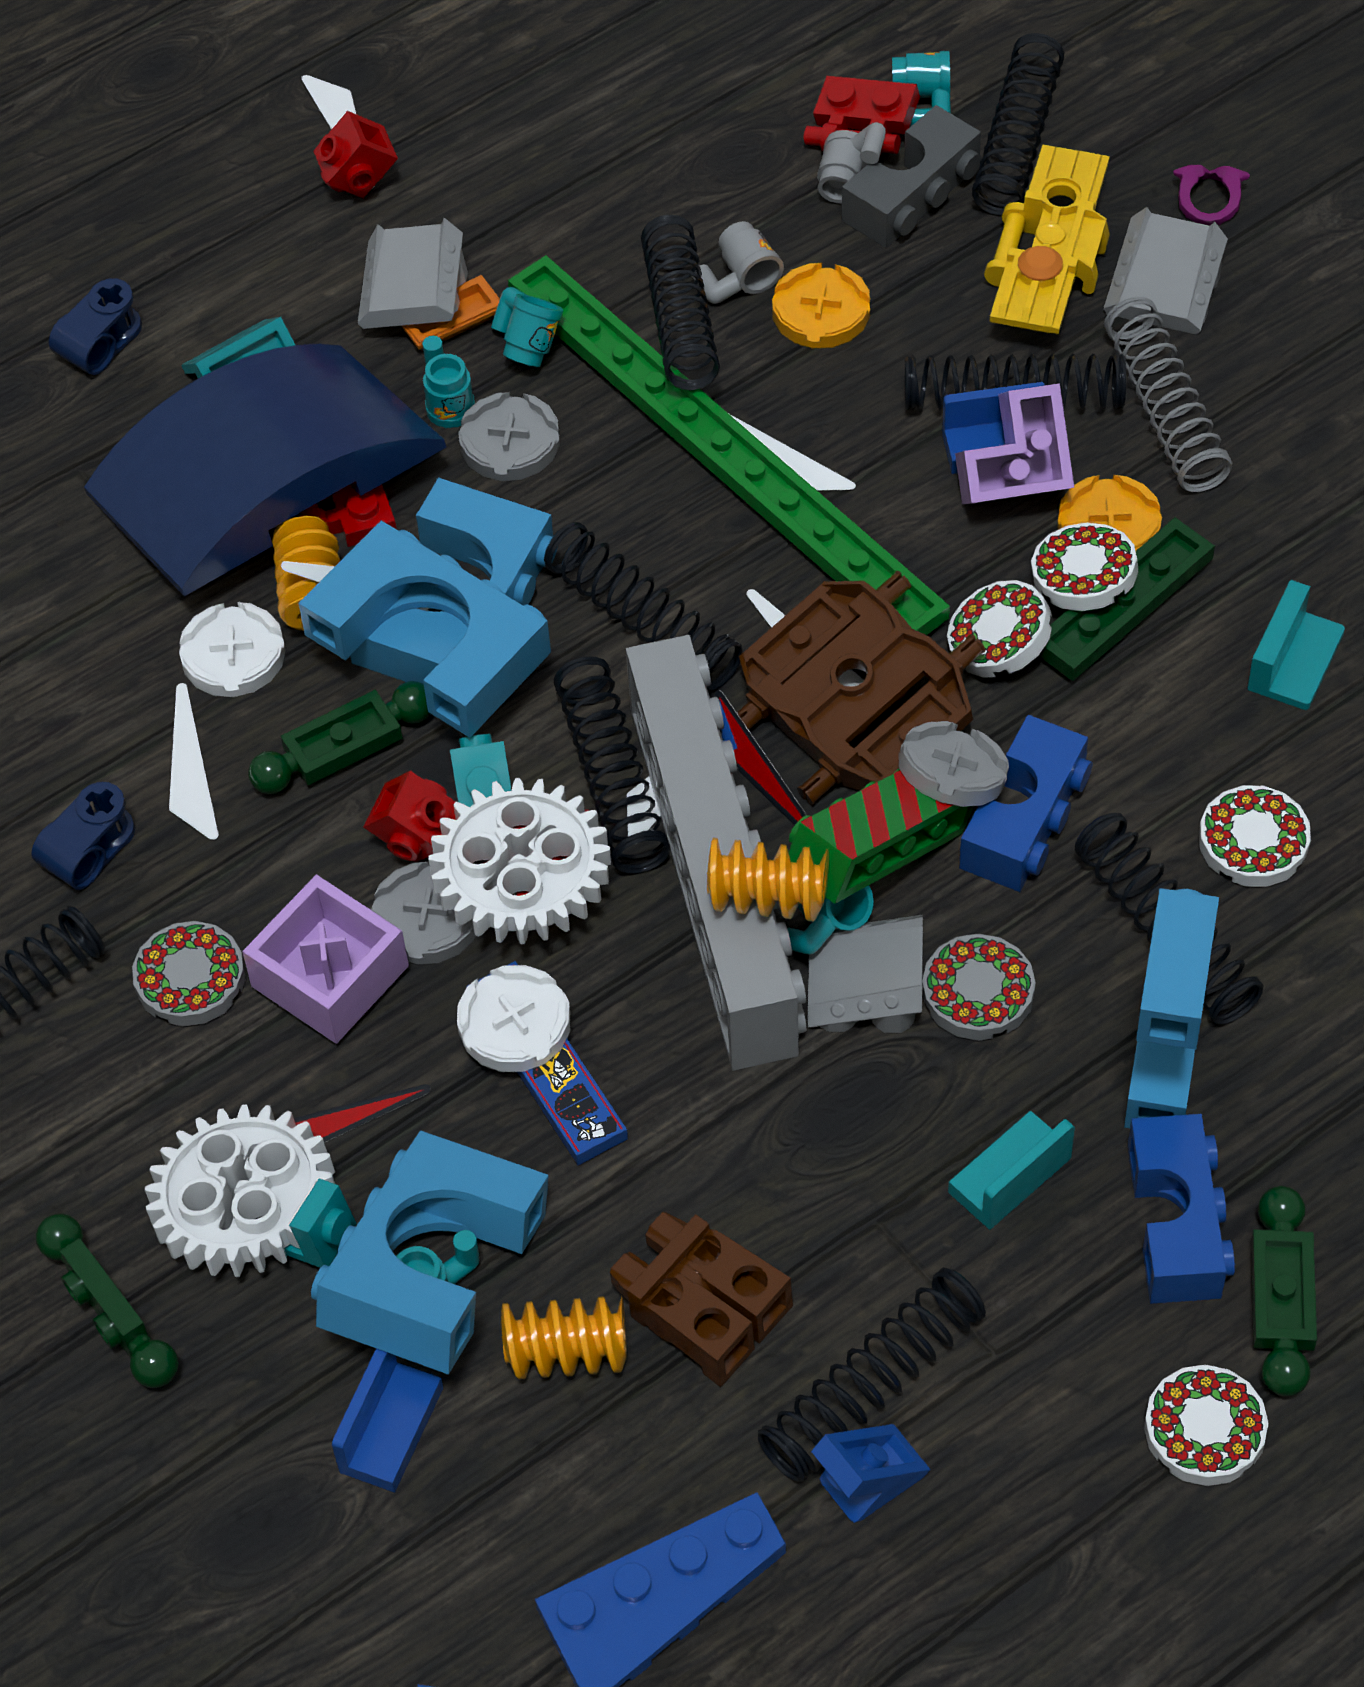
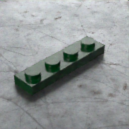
M1174 517L1136 550L1138 575L1134 586L1126 594L1123 590L1120 594L1114 596V603L1106 607L1086 611L1068 609L1050 625L1052 630L1049 641L1038 656L1074 681L1213 559L1215 545Z

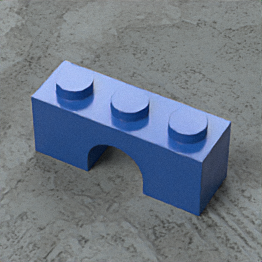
M1027 715L1006 754L1009 769L1005 787L1018 791L1029 799L1018 804H1003L993 800L978 806L961 837L959 869L1021 892L1030 873L1036 876L1039 875L1049 852V845L1046 844L1052 831L1058 834L1061 833L1071 809V803L1068 802L1074 790L1082 792L1090 777L1093 762L1086 760L1087 736Z
M1202 1114L1132 1118L1128 1139V1154L1135 1198H1165L1175 1203L1183 1212V1215L1172 1221L1146 1224L1142 1251L1150 1304L1221 1299L1226 1276H1234L1235 1261L1231 1240L1221 1239L1219 1223L1226 1222V1202L1223 1188H1213L1211 1171L1218 1168L1215 1136H1205Z

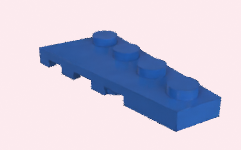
M758 1492L536 1598V1609L576 1687H619L628 1679L634 1680L651 1666V1660L677 1638L681 1641L700 1625L699 1620L720 1602H728L786 1553V1543Z

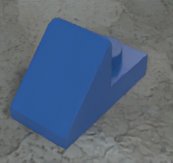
M894 1424L825 1434L811 1451L825 1468L820 1477L821 1484L854 1523L862 1521L920 1481L931 1470Z

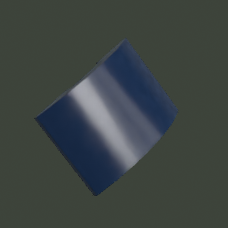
M294 345L264 351L229 363L177 391L155 407L126 433L98 465L84 488L91 500L181 594L186 596L272 547L273 543L268 530L348 485L362 496L445 449L446 443L435 430L341 345Z

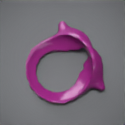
M1187 165L1175 169L1173 174L1180 179L1178 192L1179 209L1189 220L1210 226L1214 222L1220 225L1231 220L1239 211L1242 198V182L1249 179L1250 174L1230 166H1221L1212 171H1209L1202 165ZM1210 178L1221 181L1229 191L1230 199L1224 209L1217 213L1209 214L1201 212L1194 207L1190 199V192L1199 180Z

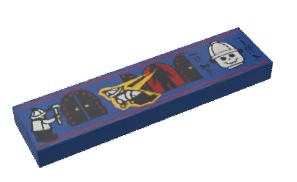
M514 961V962H512V963H510V964H508V965H506V966H512V965H518V964L516 963V961ZM567 1039L562 1049L546 1064L525 1072H517L577 1165L628 1139L626 1127Z

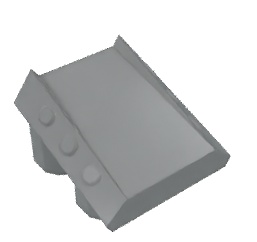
M1148 207L1144 208L1130 219L1104 305V311L1108 314L1115 305L1125 299L1146 297L1154 302L1157 308V315L1163 320L1162 327L1197 335L1206 320L1212 291L1217 287L1220 279L1222 258L1228 238L1216 222L1209 226L1150 212ZM1145 304L1129 306L1117 317L1132 320L1143 314H1151V308ZM1148 318L1138 320V322L1144 323ZM1155 319L1152 325L1158 326V322Z
M443 218L441 224L383 229L377 224L368 241L358 325L363 329L452 321L454 313L458 311L460 305L457 287L464 284L468 276L461 249L463 232L445 218Z
M923 915L864 923L860 928L851 931L835 929L817 952L809 954L808 1028L820 1026L828 1032H845L852 1028L857 1021L871 1019L876 1028L884 1033H902L909 1029L914 1023L916 1013L922 1012Z

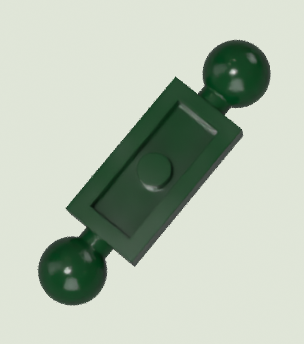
M408 681L399 685L395 689L391 701L386 704L375 689L281 735L282 746L286 753L280 754L274 751H266L258 754L249 765L248 776L251 784L262 793L275 794L284 790L288 786L292 774L298 771L306 784L310 785L403 739L401 726L398 721L416 724L424 721L431 714L427 708L424 684L417 681Z
M1276 1186L1267 1190L1261 1196L1258 1203L1260 1221L1269 1230L1253 1229L1251 1239L1254 1348L1273 1349L1265 1358L1261 1371L1263 1381L1268 1389L1280 1396H1293L1304 1390L1310 1380V1365L1306 1357L1298 1350L1314 1351L1316 1347L1314 1232L1294 1231L1300 1226L1305 1217V1203L1297 1191L1286 1186Z
M61 1213L45 1218L36 1231L37 1247L47 1258L63 1261L68 1273L63 1275L61 1280L73 1300L80 1307L89 1302L98 1314V1316L92 1319L94 1326L110 1349L119 1344L130 1357L131 1373L137 1382L149 1388H158L168 1384L178 1370V1357L175 1350L164 1341L151 1340L141 1318L83 1243V1231L78 1221L69 1215Z

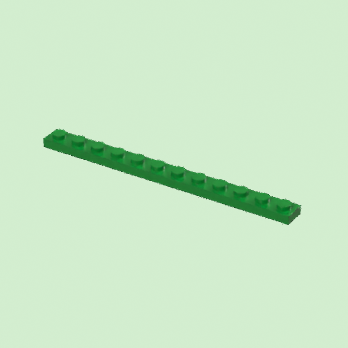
M545 255L508 280V287H514L526 295L546 300L561 307L563 314L558 322L555 334L835 581H865L876 590L895 571H900L902 576L904 575L909 580L912 587L892 605L912 629L928 635L949 619L950 605L701 389L681 390L672 386L666 379L662 355L548 256ZM670 366L671 371L675 375L688 379L677 368Z

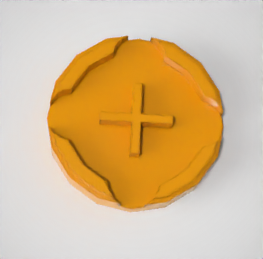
M809 263L792 269L778 281L772 298L773 321L780 333L796 344L810 348H833L850 342L864 330L870 318L869 289L863 279L847 267L835 264V269L822 268V263Z
M1100 475L1087 477L1076 483L1074 488H1070L1060 502L1058 530L1068 525L1087 522L1109 525L1124 532L1134 544L1136 551L1161 528V507L1157 497L1144 484L1127 476L1113 475V479L1099 480Z

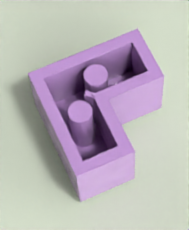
M1060 383L998 394L1005 445L955 453L962 504L1074 488Z

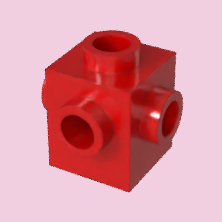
M350 111L343 115L313 150L321 168V176L324 182L335 191H346L361 198H364L398 159L385 127Z
M410 770L384 784L363 828L387 843L388 850L395 856L404 860L418 862L433 854L431 838L432 836L442 835L440 819L450 818L456 820L453 807L456 801L448 796L443 786L432 780L422 779Z

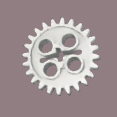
M515 778L512 791L504 792L502 786L495 781L492 782V796L486 798L482 793L474 789L471 791L473 800L471 807L455 802L453 807L456 820L450 818L440 819L442 835L432 836L433 854L429 855L433 889L435 893H440L444 911L454 909L456 924L460 926L473 919L474 933L478 937L489 927L495 928L496 941L499 943L505 939L508 931H516L520 944H525L528 931L535 929L544 941L548 940L549 925L555 923L560 929L567 932L570 930L569 914L586 919L588 917L586 901L599 903L601 901L600 885L609 883L608 865H611L610 846H607V830L605 827H599L596 810L584 811L582 796L579 795L566 802L565 786L563 785L555 788L551 794H547L544 791L543 779H538L532 790H524L521 779ZM519 825L527 826V827L521 828V829H513L514 826H519ZM557 856H567L566 859L552 860V858ZM488 860V862L483 864H472L475 861ZM519 891L529 892L528 894L521 896L512 895L515 892Z
M247 1104L241 1106L237 1118L229 1119L223 1108L218 1109L217 1123L211 1126L204 1119L197 1118L196 1126L198 1132L193 1136L180 1130L176 1132L180 1147L178 1149L171 1147L161 1148L160 1152L165 1165L150 1167L149 1170L154 1183L145 1186V1192L150 1202L146 1206V1210L160 1244H167L171 1257L174 1259L184 1255L189 1269L194 1270L205 1260L212 1276L217 1275L224 1263L231 1265L235 1277H240L244 1264L251 1261L259 1273L264 1272L265 1257L273 1255L281 1263H286L287 1255L284 1248L291 1244L300 1249L289 1227L292 1219L319 1178L335 1184L332 1175L335 1173L334 1166L321 1135L314 1137L310 1123L307 1121L296 1126L290 1111H286L275 1121L269 1105H265L257 1117H251Z

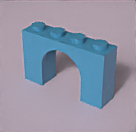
M438 478L416 514L420 543L433 552L448 555L479 568L505 595L522 605L529 604L535 591L536 578L542 568L546 567L544 562L545 550L553 537L551 514ZM556 548V550H555V552H554V554H553V557H552V561H551V562H553V560H554V558H555V556H556L557 548ZM417 608L406 610L384 621L350 655L352 664L404 682L417 681L423 683L425 677L462 640L468 628L456 616L445 611L433 612Z
M382 520L298 603L305 636L345 661L384 621L400 612L416 608H433L448 612L460 619L468 628L464 637L425 677L423 684L428 712L469 738L551 653L548 620L538 609L528 604L522 605L505 595L492 581L478 579L463 570L452 557L445 554L438 555L423 546L410 532L406 530L398 531Z
M1159 889L1136 1037L1137 1046L1124 1128H1130L1132 1118L1186 1115L1219 897L1203 895L1192 889Z
M420 1130L408 1150L401 1149L396 1154L390 1168L389 1178L383 1187H375L371 1191L364 1208V1215L357 1226L350 1225L345 1230L338 1247V1254L331 1265H323L317 1272L311 1289V1298L317 1300L316 1327L449 1375L474 1334L476 1292L416 1271L401 1262L392 1251L403 1241L422 1233L469 1230L475 1234L477 1239L522 1254L545 1217L549 1175Z

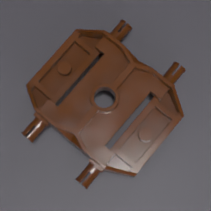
M895 571L876 590L865 581H824L739 656L749 692L745 695L748 703L737 714L748 730L761 719L765 720L768 717L819 764L820 769L801 786L797 787L799 794L804 800L807 799L810 805H814L834 785L841 783L845 787L862 790L868 783L872 781L878 782L894 774L899 768L901 745L912 728L927 722L948 721L958 724L956 731H962L973 721L971 706L961 675L970 663L985 652V647L979 639L969 634L961 644L948 653L929 636L912 629L892 605L912 587L909 580L904 575L902 576L900 571ZM850 669H861L867 673L865 680L857 686H844L838 682L840 676ZM923 676L930 680L855 748L848 744L857 735L864 733L869 725L895 701L903 698L908 690Z

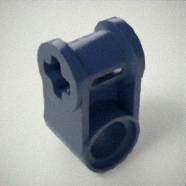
M117 278L102 280L94 285L90 292L68 314H65L56 322L49 337L50 350L89 374L96 375L105 370L112 359L130 341L138 336L142 328L139 313L131 306L134 296L130 285Z
M97 782L84 788L57 819L48 824L37 836L31 852L32 859L74 889L81 890L88 887L95 881L101 870L134 836L135 825L132 816L125 810L126 802L122 791L116 785L109 782ZM91 801H92V803H93V805H94V808H95V810H96L95 813L93 812L92 807H91V805H90V802H91ZM116 822L119 824L120 832L117 829Z

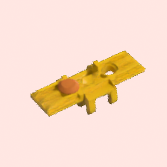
M1042 145L1029 190L1026 191L1024 203L1012 202L1004 208L1002 214L1004 228L994 260L987 263L984 272L987 282L999 287L990 314V322L1059 334L1075 277L1083 281L1082 291L1084 293L1092 294L1094 292L1098 279L1096 255L1105 253L1110 237L1107 218L1095 211L1110 156ZM1063 195L1070 197L1074 203L1060 207L1050 203L1049 199L1054 196ZM1022 232L1035 235L1032 247L1026 250L1017 249Z

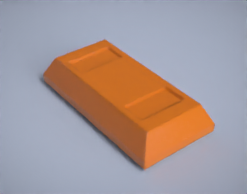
M482 275L457 287L460 305L458 311L454 313L452 321L401 325L419 350L423 351L422 343L428 336H438L444 342L494 318L500 298Z

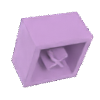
M317 874L242 951L251 987L336 1044L409 967L402 930Z

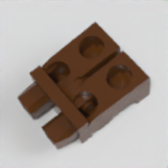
M662 1212L649 1226L645 1234L647 1245L658 1252L659 1255L648 1265L633 1253H624L611 1267L610 1277L612 1285L629 1301L631 1317L644 1327L647 1325L657 1336L674 1344L702 1366L703 1374L719 1387H722L755 1350L754 1340L760 1344L792 1308L791 1278L724 1234L710 1229L709 1223L695 1214L686 1223L666 1212Z

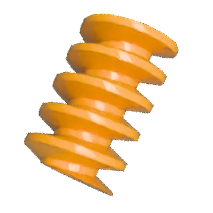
M300 516L286 520L274 530L272 537L273 559L276 566V593L279 600L277 604L280 618L289 627L304 631L298 603L319 582L284 571L281 568L282 562L290 561L326 566H336L340 562L337 538L328 532L329 529L326 522L315 516Z
M713 837L707 871V893L710 894L713 909L717 912H722L732 896L736 911L739 914H746L753 900L756 899L759 914L768 917L776 902L779 901L782 916L785 919H791L799 904H802L806 920L814 922L825 900L829 869V850H826L819 865L813 863L810 847H803L797 861L791 862L787 845L781 844L774 859L768 860L764 843L758 842L751 857L748 858L744 856L741 840H735L728 855H722L718 838Z
M604 1296L598 1297L592 1315H587L580 1298H574L569 1316H563L557 1301L550 1300L545 1318H539L533 1302L529 1301L526 1302L522 1317L518 1320H515L509 1304L502 1303L501 1325L504 1360L506 1366L507 1363L511 1364L514 1374L518 1379H525L527 1377L531 1361H534L542 1378L551 1375L555 1359H558L566 1376L574 1375L579 1358L583 1359L590 1374H597L599 1372L603 1356L607 1357L614 1373H620L623 1370L627 1356V1342L622 1296L617 1313H611Z

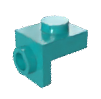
M491 734L474 735L470 738H460V748L450 749L459 803L471 807L473 805L471 791L474 789L482 793L486 798L492 796V782L495 781L502 786L504 792L512 791L504 741L492 743Z
M320 1178L318 1179L289 1224L300 1249L289 1244L284 1248L287 1256L319 1268L323 1265H331L338 1254V1247L348 1226H355L357 1224L339 1185Z

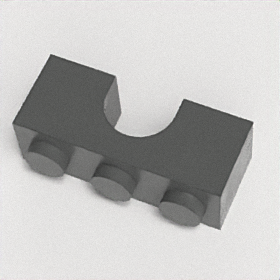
M935 105L905 131L904 166L908 168L907 170L890 169L879 162L867 164L842 186V221L887 249L901 235L909 234L916 226L918 220L929 210L943 204L949 193L963 180H969L976 174L982 159L980 155L981 131Z

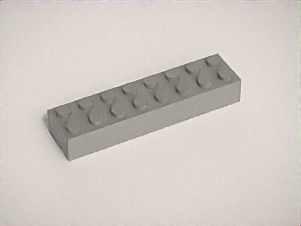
M690 635L626 648L631 714L664 831L669 840L671 856L732 1071L799 1056L798 1034L807 1031L802 1004L806 1003V994L799 969L792 971L790 969L787 956L792 955V948L785 922L777 923L773 910L768 917L761 916L756 899L753 900L746 914H739L736 911L732 896L726 908L722 912H717L713 909L710 894L707 893L708 860L713 837L718 838L722 855H728L734 841L741 840L744 856L748 858L751 857L757 843L761 842L757 829L749 831L746 818L750 817L749 801L744 785L736 786L732 774L737 773L736 758L731 741L722 740L720 729H724V721L719 700L717 697L710 698L707 686H711V678L705 654L695 655ZM776 902L773 909L778 908V902Z

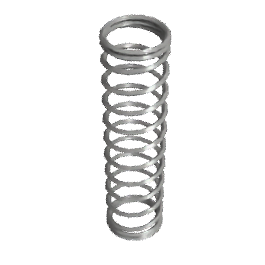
M1146 297L1125 299L1115 305L1107 314L1104 321L1106 332L1111 341L1115 342L1114 349L1117 354L1120 355L1122 353L1125 359L1133 360L1130 367L1126 362V370L1129 371L1128 378L1136 386V394L1143 401V409L1150 416V423L1153 429L1157 430L1159 442L1165 446L1164 453L1172 461V469L1178 475L1177 480L1180 486L1189 492L1210 490L1226 479L1232 470L1233 462L1227 451L1219 448L1221 443L1220 436L1211 433L1214 424L1212 420L1204 418L1206 408L1203 404L1197 402L1199 397L1197 390L1190 388L1192 379L1188 374L1183 373V361L1175 358L1177 349L1175 345L1168 343L1170 334L1167 330L1161 328L1163 320L1157 315V308L1154 302ZM1145 304L1151 308V314H1143L1133 318L1119 332L1112 330L1115 318L1129 306ZM1148 318L1137 328L1124 332L1134 322ZM1156 319L1158 322L1157 328L1149 329ZM1158 332L1164 334V343L1152 345L1140 352L1136 357L1126 355L1131 345L1144 343L1153 338ZM1147 334H1150L1149 336H1147V337H1145V338H1143V339L1138 340V339L1141 338L1142 336L1147 335ZM1133 338L1130 342H1124L1119 340ZM1119 345H1126L1123 352L1121 351ZM1164 347L1171 348V358L1156 361L1147 367L1145 371L1134 370L1138 360L1152 357L1162 351ZM1153 349H1156L1155 351H1153V352H1151V353H1149V354H1146V353H1148L1149 351H1151V350H1153ZM1172 361L1180 366L1178 373L1163 376L1151 386L1141 384L1146 374H1153L1163 370ZM1133 374L1140 375L1138 381L1135 380ZM1179 376L1184 377L1187 381L1185 388L1170 391L1160 400L1148 399L1153 389L1167 386L1178 379ZM1140 388L1148 389L1145 396L1141 393ZM1186 391L1193 393L1194 399L1192 403L1180 405L1167 415L1155 414L1161 404L1178 399ZM1148 403L1155 404L1152 411H1150ZM1193 406L1199 407L1202 411L1199 418L1188 420L1179 425L1175 430L1162 429L1168 419L1185 414ZM1155 418L1163 419L1159 426L1156 424ZM1201 421L1209 425L1206 433L1196 435L1182 445L1170 444L1175 434L1190 430ZM1162 433L1170 434L1167 441L1162 437ZM1207 437L1215 438L1216 445L1214 448L1202 451L1188 460L1177 459L1184 448L1195 446ZM1169 448L1178 449L1174 457L1171 455ZM1213 457L1223 459L1221 464L1212 471L1194 476L1185 475L1190 468L1205 459ZM1177 463L1183 464L1180 470L1177 468ZM1225 465L1224 469L1216 477L1200 484L1184 482V478L1194 480L1213 475Z

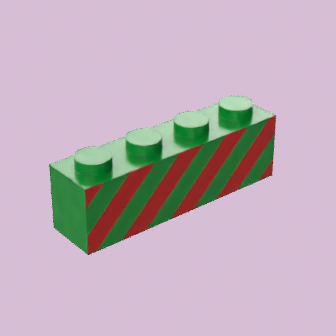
M898 768L894 774L878 782L872 781L868 783L861 791L845 799L839 798L835 800L828 808L812 816L806 815L795 824L789 835V843H791L788 852L790 861L796 862L803 847H810L813 863L819 865L828 849L829 869L825 897L836 904L963 834L974 806L962 807L942 803L926 796L907 782Z

